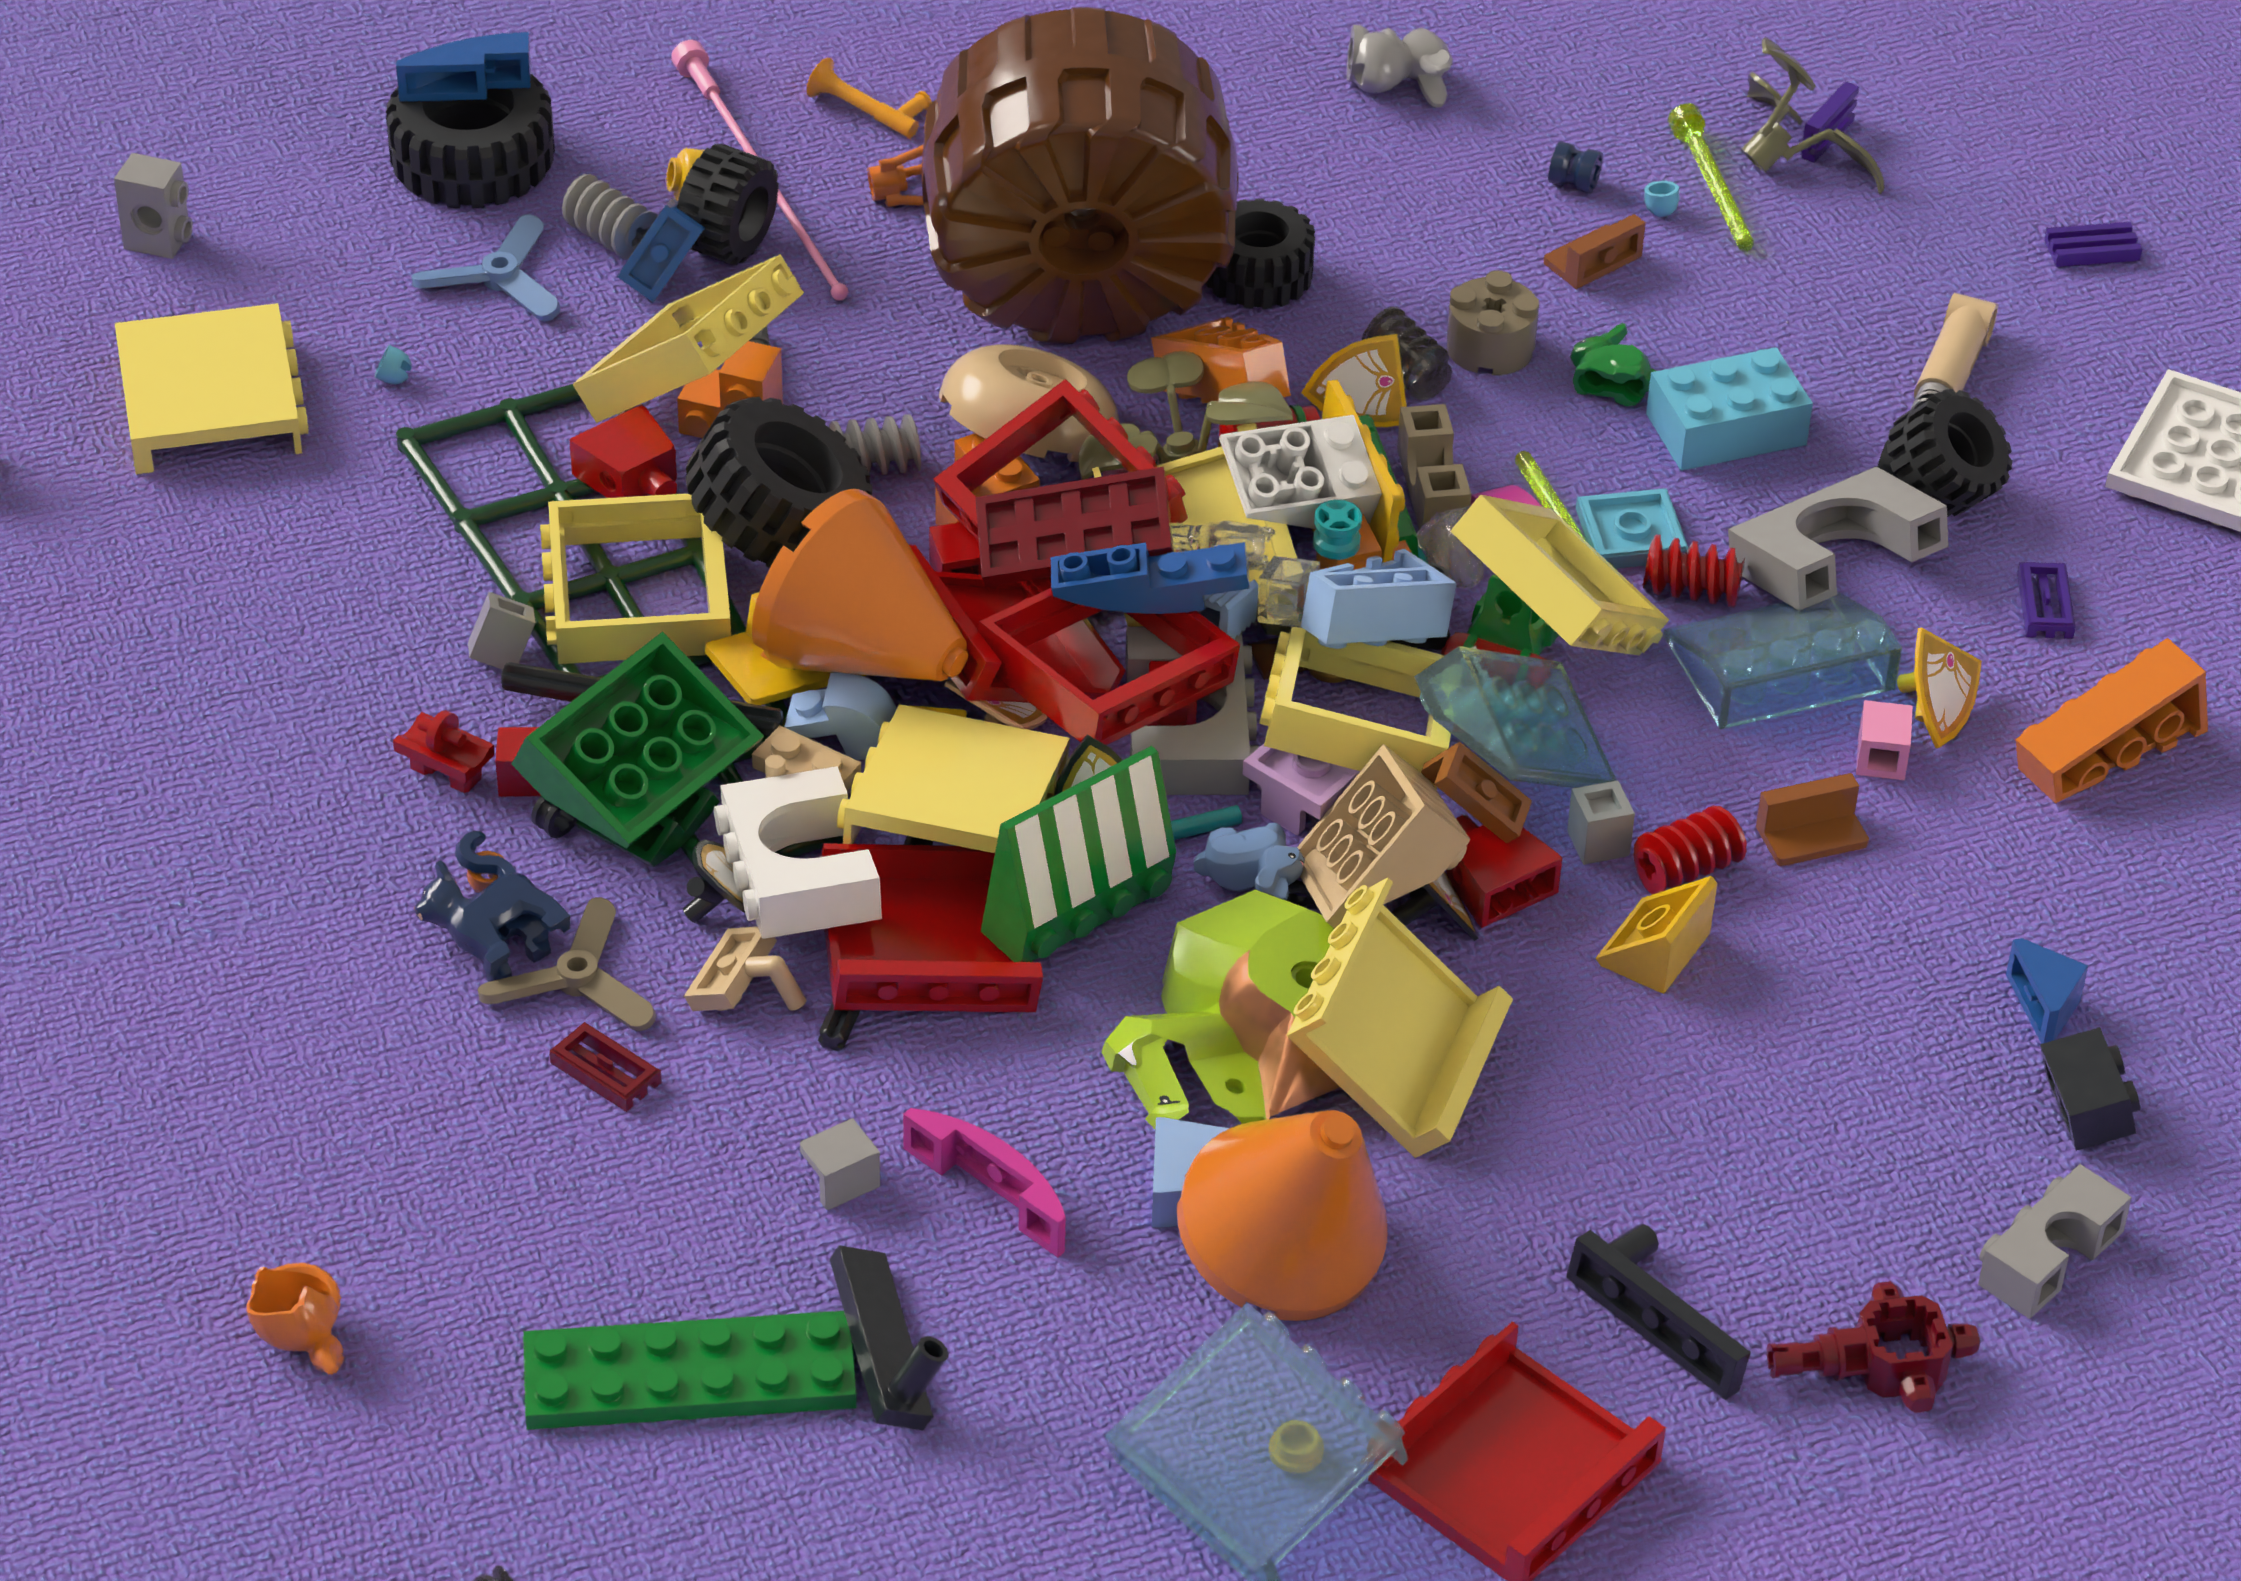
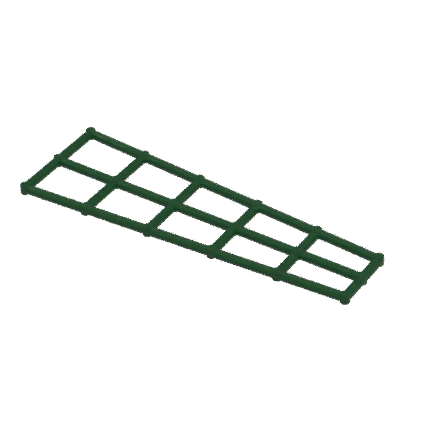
M569 384L516 400L506 398L495 406L413 429L409 427L398 429L396 432L398 450L406 455L453 522L454 530L462 535L504 597L534 608L535 625L531 635L554 668L559 671L582 674L575 663L558 664L557 645H547L546 622L538 612L539 609L545 608L544 588L529 593L523 591L478 527L547 507L549 501L574 500L575 498L597 492L579 479L566 482L561 480L523 417L582 400L574 386ZM504 422L508 425L545 488L467 509L421 445ZM701 537L681 539L684 545L683 548L618 567L613 566L600 543L581 544L579 546L596 573L568 581L569 600L605 590L623 618L644 617L625 584L688 565H694L706 589ZM728 593L732 636L746 632V626ZM707 655L687 656L697 667L712 662ZM783 699L764 704V706L779 708L783 711L784 727L788 709ZM764 735L763 739L758 744H756L753 748H751L748 752H746L734 763L752 758V753L769 736ZM734 763L718 775L723 785L744 782ZM695 833L681 846V849L693 866V849L700 842ZM843 836L796 843L786 846L775 853L793 858L822 849L824 843L843 844Z

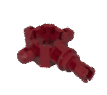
M1892 1281L1879 1282L1874 1285L1871 1300L1860 1312L1858 1324L1855 1328L1838 1329L1837 1327H1830L1827 1333L1814 1335L1813 1342L1769 1343L1766 1352L1768 1369L1771 1370L1770 1375L1773 1379L1780 1376L1798 1375L1807 1371H1817L1820 1377L1832 1376L1835 1381L1844 1380V1377L1861 1375L1864 1378L1867 1389L1883 1398L1901 1396L1905 1406L1912 1412H1928L1933 1409L1936 1392L1946 1381L1950 1358L1957 1359L1972 1356L1978 1352L1980 1336L1976 1326L1967 1323H1949L1948 1327H1946L1939 1304L1925 1296L1904 1297L1901 1288ZM1908 1334L1910 1341L1919 1340L1921 1347L1927 1346V1356H1924L1923 1351L1905 1353L1904 1359H1898L1896 1352L1887 1353L1885 1346L1878 1347L1879 1337H1882L1883 1342L1897 1341L1901 1339V1335Z

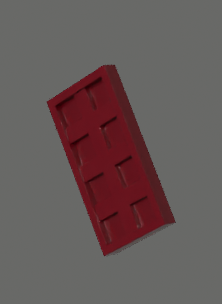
M1164 467L975 497L981 575L985 588L1051 577V557L1074 552L1080 553L1145 542L1149 557L1174 552L1167 476Z

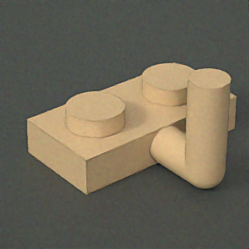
M780 725L752 753V767L765 773L766 778L838 766L845 788L848 791L852 787L856 773H861V762Z
M758 926L728 928L684 995L692 1011H724L734 1009L753 977L770 976L789 1010L794 1011L804 1006L806 998L784 959L777 955L768 956L777 940L775 937L762 939Z

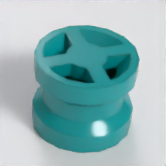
M1330 500L1320 504L1315 510L1314 524L1317 528L1313 536L1315 551L1323 557L1335 560L1354 556L1360 549L1361 535L1359 530L1362 524L1360 508L1346 500Z

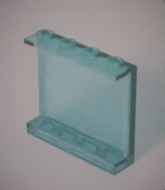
M1246 1303L1104 1437L1114 1460L1246 1580L1281 1581L1275 1565L1390 1455L1402 1465L1408 1460L1401 1439L1405 1433L1399 1423L1389 1413L1381 1410L1376 1414L1364 1403L1366 1399L1363 1393L1352 1381L1346 1377H1342L1338 1381L1327 1372L1328 1366L1326 1362L1311 1346L1305 1344L1300 1348L1288 1338L1290 1336L1289 1331L1275 1315L1267 1312L1262 1316L1249 1303Z

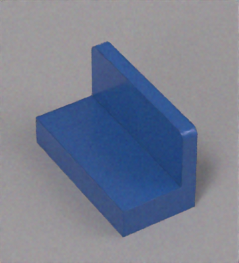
M674 198L664 206L617 275V278L652 302L657 299L705 229V227L677 208L678 201Z

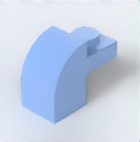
M833 672L830 673L826 689L808 690L792 694L784 727L807 738L836 734L847 756L857 761L864 760L871 746L877 747L882 723L884 721L890 722L897 708L887 691L876 682L861 675Z

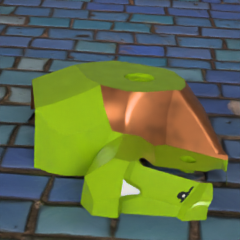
M1255 889L1176 924L1162 978L1163 989L1161 998L1167 1014L1125 1016L1105 1040L1102 1054L1111 1072H1123L1149 1113L1145 1120L1154 1129H1156V1117L1178 1120L1189 1113V1103L1163 1049L1167 1039L1185 1045L1189 1061L1214 1103L1230 1111L1242 1124L1269 1119L1273 1115L1340 1087L1287 1037L1296 1017L1294 1008L1300 999L1307 994L1313 982L1311 973L1315 966L1325 957L1330 946L1328 938L1335 929L1325 921L1321 914Z

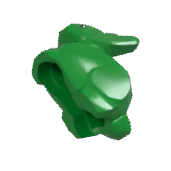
M1620 323L1609 332H1605L1600 336L1586 338L1574 345L1570 358L1573 365L1577 367L1572 381L1578 394L1614 397L1615 402L1618 404L1635 406L1649 392L1651 372L1656 370L1651 368L1648 357L1635 346L1618 345L1627 335L1625 323Z

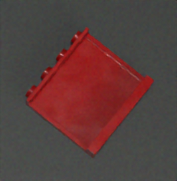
M909 545L966 640L967 662L957 676H950L967 701L1029 703L996 677L1002 662L981 633L978 632L981 620L1032 596L1018 582L985 588L982 575L934 571L917 546ZM1087 618L1025 647L1092 700L1116 689L1126 671Z
M823 844L821 857L869 849L880 878L882 919L824 929L834 1010L1036 1012L1043 981L1041 962H1013L981 932L995 853L961 846Z
M1512 1321L1496 1336L1494 1334L1487 1336L1481 1342L1475 1354L1462 1366L1455 1365L1450 1368L1444 1375L1440 1385L1429 1395L1416 1398L1408 1407L1405 1415L1391 1428L1384 1427L1376 1433L1368 1447L1369 1467L1367 1480L1506 1581H1532L1661 1463L1666 1427L1650 1416L1644 1419L1635 1429L1621 1421L1516 1348L1519 1325Z

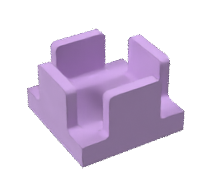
M1264 744L1243 761V775L1257 783V788L1262 791L1261 814L1295 835H1299L1305 830L1306 812L1321 820L1323 815L1360 772L1264 746Z

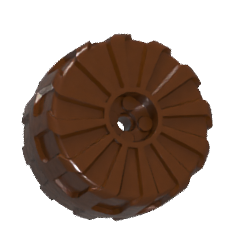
M1072 7L1071 9L1044 12L1032 16L1025 15L999 25L996 30L978 40L970 48L962 50L944 70L942 84L936 100L929 104L926 113L922 158V196L930 251L935 267L942 280L948 286L962 291L964 305L972 313L995 327L1008 328L1016 325L1025 328L1030 338L1041 342L1068 345L1075 343L1080 336L1101 334L1104 335L1107 341L1115 342L1144 334L1149 322L1171 311L1179 316L1183 315L1202 300V286L1213 274L1216 267L1227 268L1235 248V211L1237 209L1239 184L1236 147L1230 131L1221 84L1206 59L1198 57L1190 47L1177 38L1175 32L1149 19L1143 20L1123 13L1106 11L1105 8Z

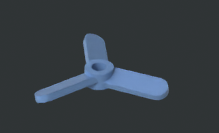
M531 214L522 215L518 219L498 251L485 256L482 265L421 271L411 276L412 286L416 288L484 282L485 286L491 290L505 292L540 321L554 319L559 314L561 308L554 295L520 269V266L540 238L544 229L541 219Z

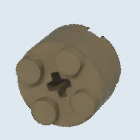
M1501 270L1491 271L1486 277L1472 279L1460 286L1454 287L1450 292L1446 337L1447 352L1450 358L1460 367L1478 373V367L1493 369L1492 375L1514 373L1527 366L1532 359L1536 345L1539 315L1538 298L1527 287L1513 281L1509 273Z

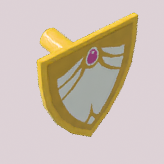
M1391 334L1368 338L1351 343L1337 351L1315 370L1301 392L1319 410L1323 411L1327 381L1337 379L1345 394L1352 397L1355 412L1358 416L1368 414L1372 417L1375 427L1399 426L1400 407H1407L1398 335Z
M1921 627L1917 631L1915 670L1911 673L1899 675L1897 686L1902 693L1917 691L1915 719L1924 722L1935 748H1940L1956 737L1970 716L1978 691L1982 661Z

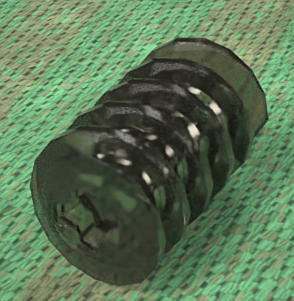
M1398 306L1388 307L1377 314L1365 330L1362 340L1391 334L1398 335L1404 388L1408 390L1409 394L1417 400H1427L1444 390L1452 376V369L1448 364V351L1441 345H1438L1433 337L1427 335L1426 331L1417 326L1416 322L1409 316H1406L1405 312Z

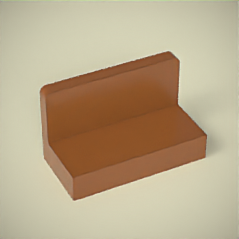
M1632 214L1612 225H1604L1545 254L1543 264L1572 287L1578 289L1641 258L1646 222L1636 214Z
M1458 742L1424 763L1421 773L1506 844L1520 836L1532 800L1464 744Z
M1852 773L1761 792L1756 829L1778 866L1791 865L1867 848L1869 837L1855 815L1859 784Z

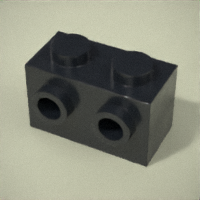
M2100 1027L2040 1044L2046 1079L2076 1151L2136 1134L2133 1112L2139 1111L2141 1108L2132 1080L2122 1081L2121 1075L2125 1074V1067L2117 1045L2108 1047Z

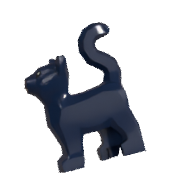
M472 831L465 834L456 844L455 857L463 868L475 874L498 875V879L469 899L464 898L448 867L442 860H439L435 865L437 877L424 887L421 900L415 905L414 910L418 920L430 922L447 929L459 948L484 961L483 968L486 971V978L490 982L512 977V971L508 964L510 950L505 942L507 939L514 935L523 938L525 941V954L529 960L535 963L551 954L548 939L549 932L560 929L564 933L570 929V915L552 896L536 888L525 875L518 873L516 867L503 857L477 855L475 849L485 841L486 837L481 831Z

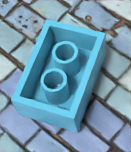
M1775 347L1651 372L1646 415L1680 471L1807 445L1813 403L1778 348Z

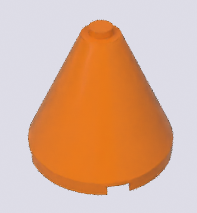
M848 489L839 492L817 506L801 522L803 526L810 529L809 533L794 552L785 546L781 548L760 589L752 619V639L755 645L764 650L761 656L780 668L792 670L837 672L943 681L950 676H957L964 668L968 659L966 640L886 506L880 500L860 489Z
M1327 1110L1253 1121L1232 1127L1211 1139L1200 1150L1184 1176L1185 1180L1181 1198L1177 1203V1221L1185 1250L1195 1268L1208 1284L1219 1294L1241 1308L1245 1302H1248L1260 1308L1274 1311L1272 1319L1287 1321L1312 1320L1330 1315L1346 1307L1365 1290L1383 1260L1388 1237V1224L1384 1203L1361 1130L1356 1121L1343 1112Z

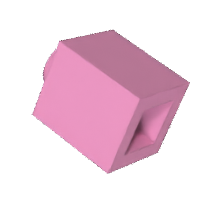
M1864 700L1858 734L1856 775L1905 780L1911 747L1913 706Z

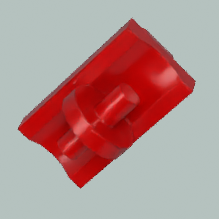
M447 710L439 712L435 717L421 712L416 717L411 728L393 740L394 751L410 758L412 770L423 775L439 771L449 776L450 787L463 793L469 792L481 780L482 767L495 755L494 744L459 729L458 716Z

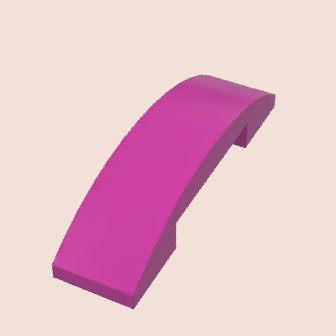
M910 1108L903 1113L904 1150L941 1176L955 1164L1019 1208V1231L1057 1258L1065 1252L1066 1216L1062 1205L1046 1178L1027 1158L995 1135L961 1119Z

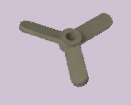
M595 897L588 901L571 948L559 957L557 966L490 981L478 988L479 1001L484 1004H497L561 989L562 992L570 996H584L634 1031H644L650 1028L656 1019V1012L649 1001L598 968L601 953L616 915L614 905L609 900L601 897Z

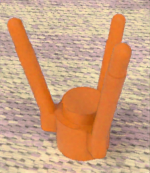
M923 145L898 156L879 160L878 166L867 168L868 183L873 201L885 199L887 208L898 205L924 206L923 196L900 194V192L908 190L907 177L922 174V164L904 168L902 164L923 156Z

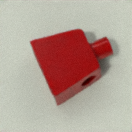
M643 404L569 439L572 475L605 497L618 498L676 494L677 468L674 444Z
M1468 815L1456 818L1470 838V841L1466 845V853L1462 860L1454 868L1446 869V874L1481 928L1559 893L1562 857L1536 836L1522 828L1520 836L1506 844L1486 826H1478Z

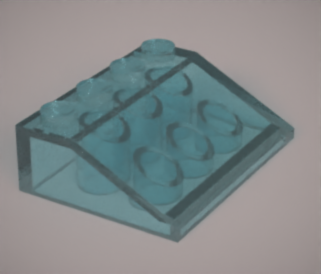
M1838 591L1837 595L1801 611L1783 602L1664 629L1663 637L1719 729L1895 690L1902 646L1882 616Z
M1458 646L1414 676L1421 691V703L1433 719L1509 780L1570 788L1617 781L1562 662Z

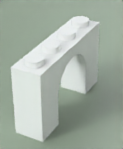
M838 766L720 785L722 805L714 806L717 832L719 836L723 835L728 864L733 863L737 891H743L746 918L748 921L756 920L762 939L882 919L880 878L869 849L808 859L791 858L775 853L792 844L843 836L844 829L837 827V815L840 803L843 798L848 799V793Z

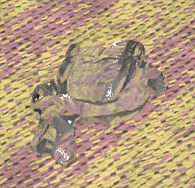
M1226 520L1194 526L1171 523L1174 552L1245 542L1249 570L1267 571L1271 568L1268 557L1264 555L1265 542H1269L1271 537L1275 535V530L1272 527Z

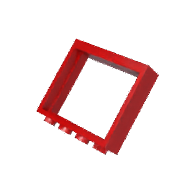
M1065 379L938 474L933 480L942 504L979 541L976 496L972 491L1071 416L1128 472L1157 468V464L1143 446L1140 445L1135 448L1128 441L1129 438L1126 431L1115 418L1111 417L1107 420L1099 412L1100 408L1097 402L1087 390L1082 389L1079 392ZM1169 474L1167 475L1171 526L1172 530H1174L1188 519L1182 499L1186 493L1180 483ZM1051 577L1018 583L1031 596H1034L1051 588Z
M1049 588L979 622L978 632L981 633L1002 662L996 674L997 678L1079 742L1088 734L1105 745L1233 683L1240 650V643L1197 611L1164 614L1126 613L1182 656L1092 700L1025 647L1102 611V609L1079 605L1054 597L1052 589Z

